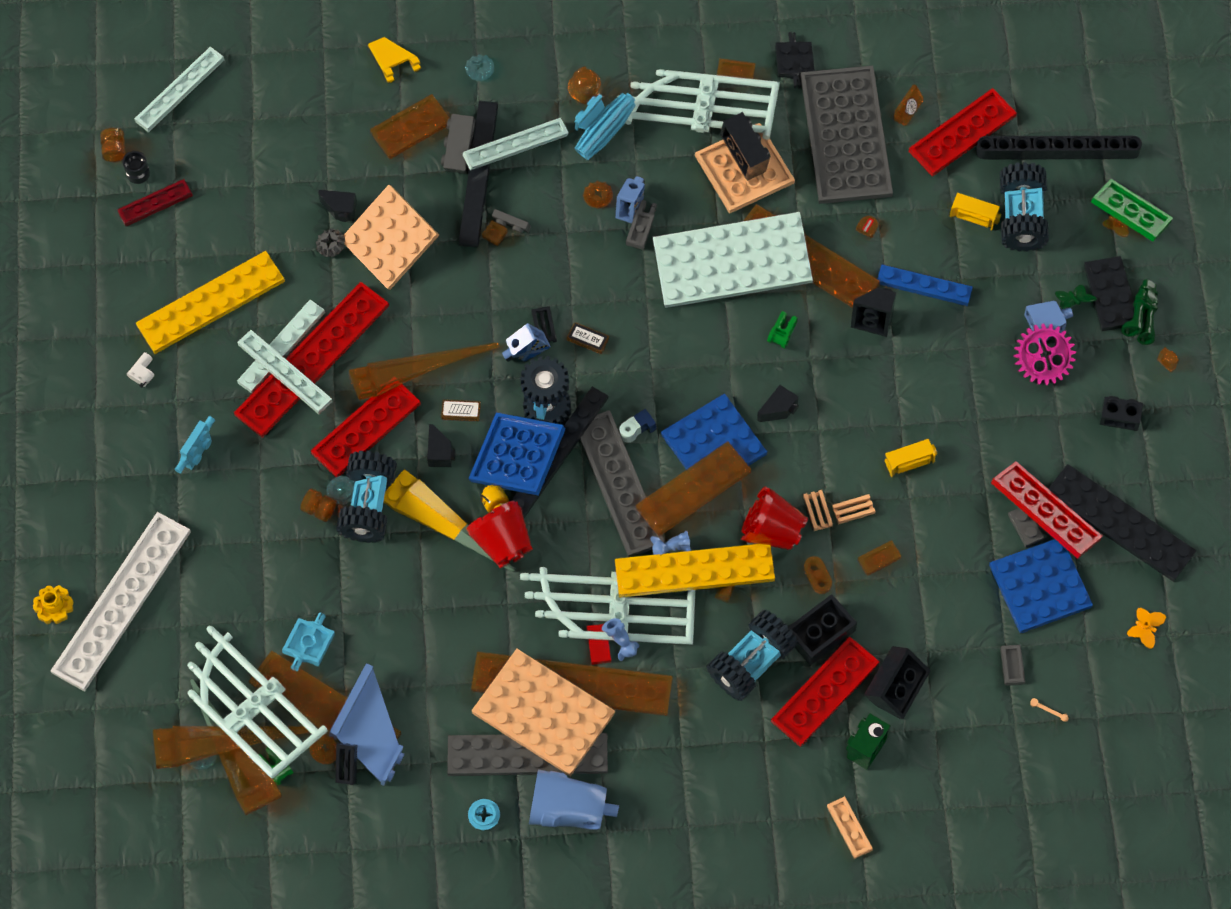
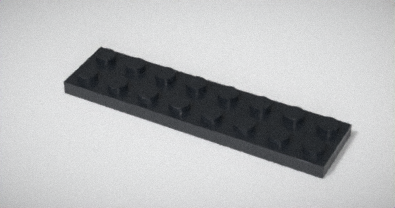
M1069 464L1065 466L1048 488L1090 526L1173 582L1197 551Z

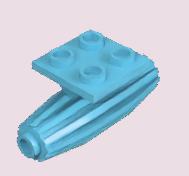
M622 93L605 107L602 95L593 96L587 103V109L585 111L581 110L575 117V130L585 129V132L574 148L577 153L584 159L589 160L604 148L622 128L635 108L634 97L629 93L626 95Z

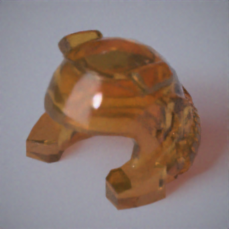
M586 66L581 67L574 72L573 77L570 79L567 87L568 92L574 100L587 105L593 96L597 97L600 94L596 92L601 86V79L597 73L587 69Z

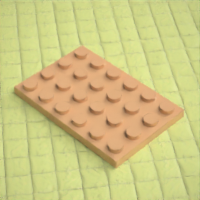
M516 649L472 709V714L571 776L614 716L615 710L519 649Z

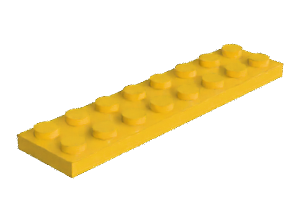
M264 251L136 322V326L153 353L156 354L284 283L285 279L267 251Z
M764 544L615 559L619 598L775 581L771 545Z

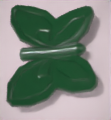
M1083 285L1077 286L1073 292H1055L1056 297L1061 301L1060 307L1062 309L1070 308L1076 304L1080 305L1081 302L1097 300L1095 296L1086 294V289Z

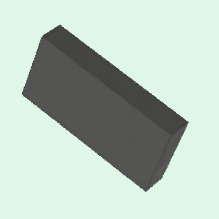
M1021 645L1001 646L1004 684H1025Z

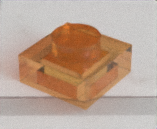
M492 220L482 233V238L498 246L508 233V229Z
M1166 347L1160 351L1157 359L1170 372L1176 369L1179 361L1177 355Z

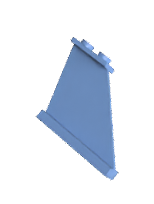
M366 663L331 728L329 737L335 740L338 739L343 744L358 745L357 759L384 786L387 781L391 782L395 774L393 770L395 764H400L404 757V753H402L403 746L398 744L373 666Z

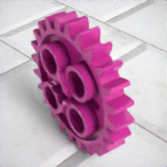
M1042 323L1041 329L1034 325V331L1027 328L1028 335L1022 333L1023 340H1017L1020 347H1014V349L1019 351V354H1015L1013 357L1019 358V361L1015 365L1021 364L1022 367L1018 371H1025L1024 378L1030 375V382L1037 379V384L1040 385L1042 380H1044V384L1048 385L1050 379L1055 384L1056 377L1059 380H1063L1061 374L1068 375L1069 373L1066 369H1073V366L1069 363L1076 361V359L1071 357L1076 351H1071L1070 348L1075 344L1068 343L1071 337H1064L1066 331L1059 333V326L1053 330L1052 324H1049L1048 328H1046L1045 324ZM1048 337H1052L1055 340V345L1052 348L1046 344ZM1039 338L1042 339L1044 351L1049 352V355H1047L1046 358L1049 365L1051 366V370H1048L1046 358L1041 357L1040 355L1043 353V349L1038 341ZM1030 343H1034L1037 346V351L1034 354L1028 350ZM1055 355L1061 358V363L1058 366L1052 362V358ZM1037 361L1043 364V369L1040 372L1034 368V364Z

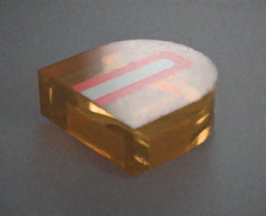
M865 216L858 223L856 231L873 238L878 228V222L872 216Z

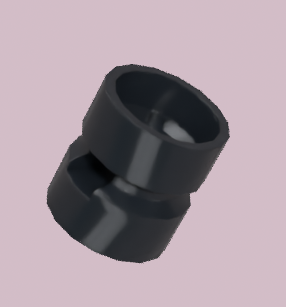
M139 151L128 152L122 161L127 179L134 184L144 183L150 176L145 155Z

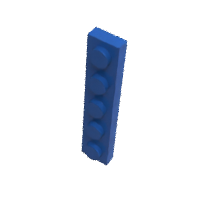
M881 265L877 284L964 306H968L973 288L972 286L886 265Z

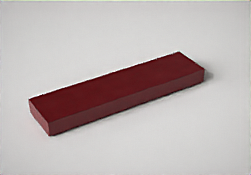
M182 179L117 209L126 227L193 195L185 179Z

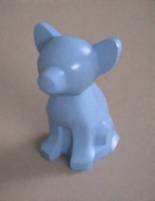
M686 530L665 543L656 536L650 538L653 543V555L691 551L690 539Z
M614 618L604 623L602 631L606 632L609 637L611 636L621 646L618 659L623 661L625 657H633L637 654L639 644L635 641L630 642L629 635L624 629V623L620 619Z

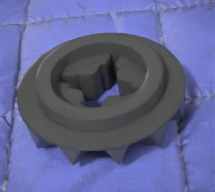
M332 228L328 231L324 230L323 234L318 235L316 249L325 257L335 256L344 248L345 238L339 230ZM332 239L334 242H331L330 246H328L326 242Z

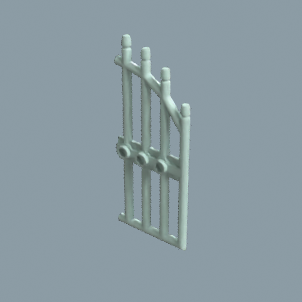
M663 69L656 70V75L664 78L654 83L631 82V88H640L643 91L637 97H634L636 106L625 124H631L632 119L691 125V130L704 133L709 132L710 127L722 129L723 121L711 120L713 112L733 115L743 112L745 116L766 118L765 126L752 125L754 132L763 133V139L768 140L770 138L780 82L672 70L665 71ZM678 78L700 81L699 88L666 84ZM719 83L772 88L770 96L717 90ZM653 91L697 95L696 103L647 97ZM716 98L769 103L767 111L717 106L714 104ZM639 105L694 110L693 118L636 111Z
M540 567V574H520L521 580L541 581L543 592L534 593L533 591L525 592V598H535L547 602L552 611L538 610L535 612V617L558 619L570 629V631L560 630L559 637L614 640L606 632L583 631L571 620L607 622L618 618L624 623V629L627 633L628 623L686 626V636L628 633L630 641L693 645L695 590H688L687 600L646 597L619 598L616 572H611V577L547 574V568ZM549 582L611 585L610 596L550 592ZM555 601L610 603L609 614L565 612L559 609ZM629 604L687 607L686 618L629 615Z
M208 626V633L218 643L212 651L201 642L195 644L196 648L207 660L203 671L195 663H188V668L200 679L201 697L192 689L188 691V695L273 779L328 730L324 725L317 729L282 694L286 689L277 679L272 677L267 680L229 643L233 638L230 633L227 632L222 636L214 627ZM223 648L262 685L257 691L252 693L217 658ZM213 665L247 698L239 706L209 678ZM208 688L232 711L224 719L208 705ZM275 699L312 734L304 742L267 707ZM261 712L297 748L287 755L252 720L257 714ZM246 725L282 761L272 768L237 734L242 727Z

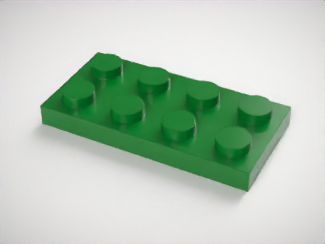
M1112 179L1101 188L1091 201V203L1152 242L1168 227L1173 219L1170 215Z

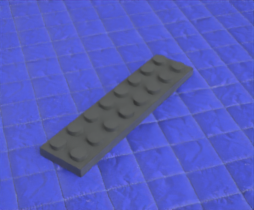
M610 410L598 414L582 435L580 441L628 557H633L652 550L653 543L650 539L652 536L660 538L664 543L665 541Z
M607 733L599 735L573 774H608ZM448 735V776L537 775L538 769L562 773L561 770L506 735Z

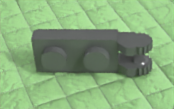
M641 201L626 239L627 246L644 250L657 208L656 203H653L650 207V212L646 213L644 212L646 201Z

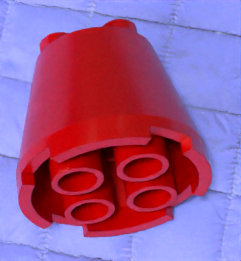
M766 486L763 487L757 495L760 499L755 501L753 507H750L741 531L745 535L742 536L741 540L752 544L771 545V547L791 550L794 544L798 545L802 536L799 534L800 530L806 525L808 517L804 516L803 513L773 489Z
M514 500L494 508L492 512L479 517L466 528L469 536L500 569L507 566L511 560L513 562L521 560L524 554L533 550L521 507Z

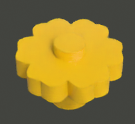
M58 585L54 589L52 586H46L40 589L39 596L34 598L33 609L40 621H44L46 624L54 621V623L59 624L67 620V613L73 611L74 601L69 596L68 590Z

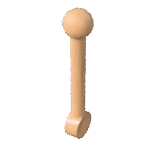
M1035 698L1030 701L1032 707L1037 706L1060 717L1064 722L1069 719L1067 714L1054 711L1038 703V700Z

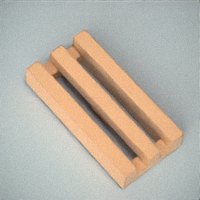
M819 490L816 493L803 494L813 530L817 531L833 527L823 491ZM817 497L820 498V502L827 521L826 524L824 523L821 510L817 501ZM809 499L813 500L820 522L818 526Z
M869 494L832 505L838 525L875 514ZM867 507L869 508L868 510L861 511V512L854 513V514H851V515L844 516V517H841V518H840V515L847 514V513H852V512H855V511H857V510H860V509H863V508H867Z

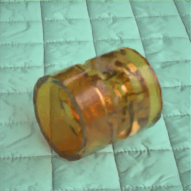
M118 128L103 130L100 133L102 158L108 162L123 160L126 155L123 130Z
M311 488L303 498L301 511L309 515L315 514V518L327 522L335 510L337 501L327 495L322 496L321 492Z

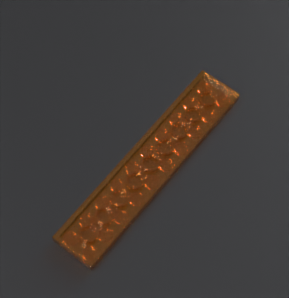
M477 652L471 691L485 693L511 656ZM534 659L612 709L668 716L673 676Z

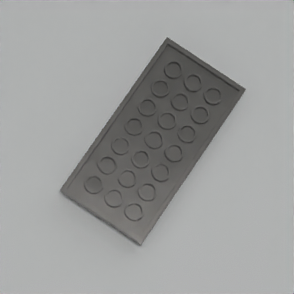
M873 66L801 72L819 204L892 197L893 191Z

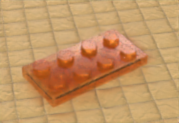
M433 94L371 128L370 133L387 157L392 159L446 128L449 116Z

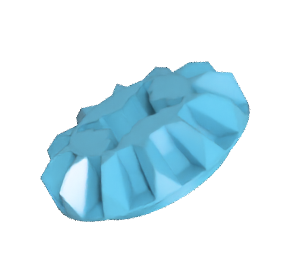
M489 799L475 801L468 811L469 822L475 829L482 831L492 829L498 824L500 818L499 807ZM484 808L487 814L490 815V817H486L485 822H483L481 816H478L483 813Z

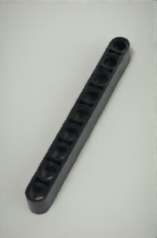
M479 101L472 149L494 141L498 102ZM490 164L471 171L469 169L459 246L479 247Z
M983 136L978 140L976 155L984 160L1135 159L1140 154L1142 140L1137 136Z

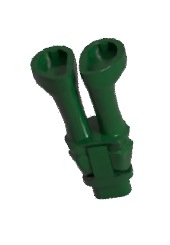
M1143 280V284L1139 287V291L1135 296L1133 318L1131 321L1125 322L1121 330L1122 334L1128 337L1138 335L1137 341L1143 345H1150L1155 341L1154 314L1158 309V291L1156 290L1157 285L1150 280ZM1143 313L1145 314L1144 325L1142 324Z

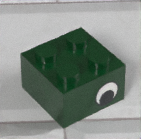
M871 713L867 718H862L856 735L853 733L850 736L846 748L848 751L847 758L868 770L887 741L890 731L889 724Z

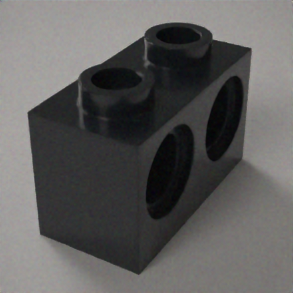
M1116 396L1104 397L1100 425L1138 431L1143 403L1134 399H1119ZM1108 409H1114L1116 412L1112 413ZM1127 412H1133L1135 415H1128Z

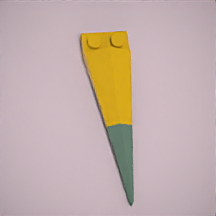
M405 469L385 491L383 502L394 511L492 560L469 536L466 530L469 525L420 479L418 480ZM510 564L504 567L512 572H515L514 567H512Z

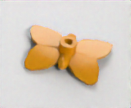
M1138 608L1137 618L1139 621H1136V626L1131 627L1127 631V635L1140 638L1146 647L1152 649L1155 645V636L1151 631H1157L1155 627L1165 622L1166 615L1161 612L1150 614L1147 610Z

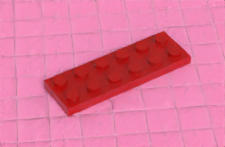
M992 88L909 148V153L933 177L976 146L981 137L990 136L1015 118L1017 112Z
M394 377L310 450L311 454L338 478L347 470L351 453L369 451L419 407L421 402Z
M1015 461L993 478L992 485L1077 559L1103 537L1018 462Z
M849 637L771 719V722L798 746L802 747L879 665L880 661Z

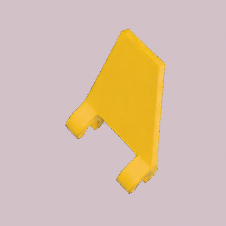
M385 37L368 44L388 83L395 81L391 68L406 61L410 62L414 72L421 69L417 56Z

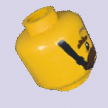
M497 485L487 486L481 494V501L489 513L494 508L509 502L503 488Z

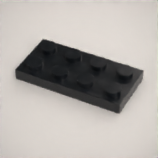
M1121 256L1084 262L1091 295L1097 298L1093 302L1101 332L1122 328L1125 322L1131 321L1133 318L1134 301Z

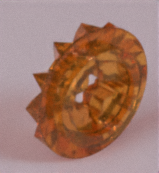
M597 180L594 183L590 182L585 187L583 196L589 206L603 208L612 201L613 192L611 186H608L606 182L602 183ZM595 190L601 192L602 198L595 195Z
M327 733L309 747L311 756L321 764H330L336 760L337 743L333 740L334 737L327 736ZM324 744L326 745V748L329 749L328 751H326V753L324 752V748H321V746H323Z

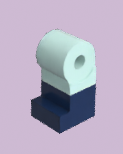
M645 408L621 424L620 436L624 442H633L644 431L648 430L652 433L657 430L656 422Z

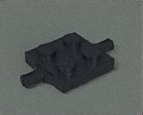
M789 32V42L775 43L778 78L787 77L793 79L794 88L798 87L799 89L801 88V72L815 71L812 42L796 41V33Z

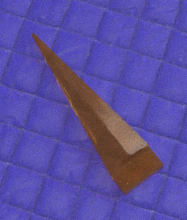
M499 343L367 363L366 367L349 370V377L359 400L376 397L434 369L498 348Z
M173 726V728L153 730L156 769L178 767L240 748L219 726ZM247 726L242 727L237 732L249 746L262 743ZM259 726L272 740L286 737L276 726ZM287 726L295 735L309 732L304 726Z

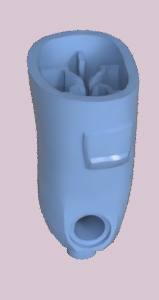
M538 769L529 824L545 827L562 826L596 830L601 827L603 815L617 817L619 805L605 803L607 788L568 778L563 772Z

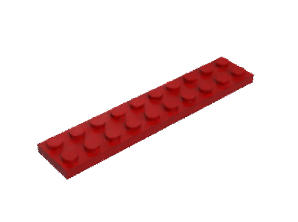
M360 282L286 360L315 384L389 307V303L364 283ZM271 374L234 412V415L263 438L300 398Z

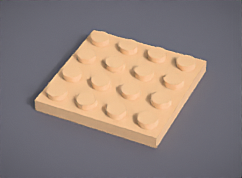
M763 133L758 134L761 137V144L770 153L769 164L766 172L748 181L745 179L723 140L695 152L696 159L729 214L795 183L794 177L770 138L768 140L763 139Z
M388 185L343 236L345 238V245L387 289L391 290L436 240L439 234L391 185Z

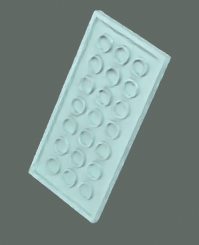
M800 212L653 237L665 308L813 283Z

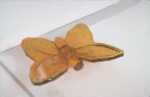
M1109 216V219L1103 222V226L1114 230L1119 236L1128 237V226L1118 219Z

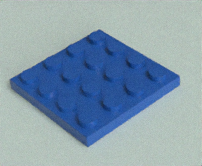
M725 394L661 431L664 440L703 493L767 455L764 446Z
M496 412L469 480L473 483L488 486L497 485L503 489L539 496L565 432V427L560 424Z
M1056 539L992 561L989 564L1019 633L1082 612L1093 606L1068 550Z

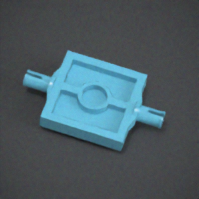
M208 416L205 423L202 421L198 422L180 450L181 458L175 468L176 472L181 474L185 467L192 470L195 465L199 464L202 453L210 447L212 442L209 431L215 422L214 418Z
M318 613L314 622L298 618L282 649L283 654L295 658L291 666L292 670L298 671L302 662L319 667L335 635L333 630L327 629L322 625L326 618L325 614Z

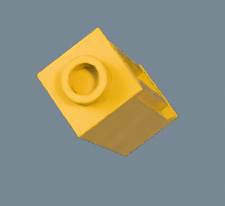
M957 193L951 207L950 217L956 216L957 218L987 228L991 227L990 230H993L994 224L998 225L1001 214H999L1000 206Z
M929 439L885 453L887 459L884 461L891 477H893L895 473L900 474L929 464L930 461L934 463L937 450L935 445H931Z

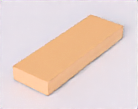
M844 796L827 804V808L854 859L873 851L846 797Z

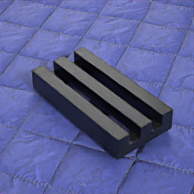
M550 306L531 309L534 327L539 329L536 313H539L543 332L548 342H557ZM546 311L552 335L548 337L543 314Z
M340 742L336 744L335 783L357 784L358 745ZM343 749H345L344 779H342Z

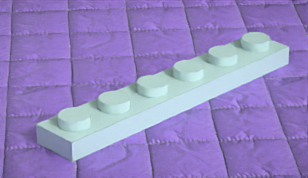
M209 47L134 118L135 122L147 132H150L224 61V57L212 47Z
M558 118L464 151L463 157L471 171L566 137L568 131L562 119Z
M309 300L269 345L285 358L325 314V310L312 300ZM255 360L237 382L250 393H253L271 373Z
M252 330L238 341V345L318 414L332 403V398Z

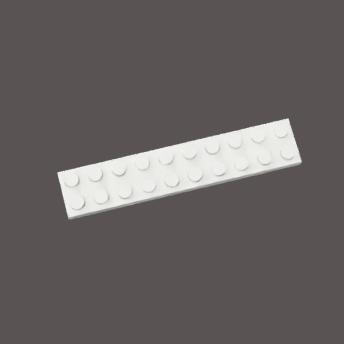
M159 512L155 514L51 669L52 674L84 692L86 691L191 533L190 529Z

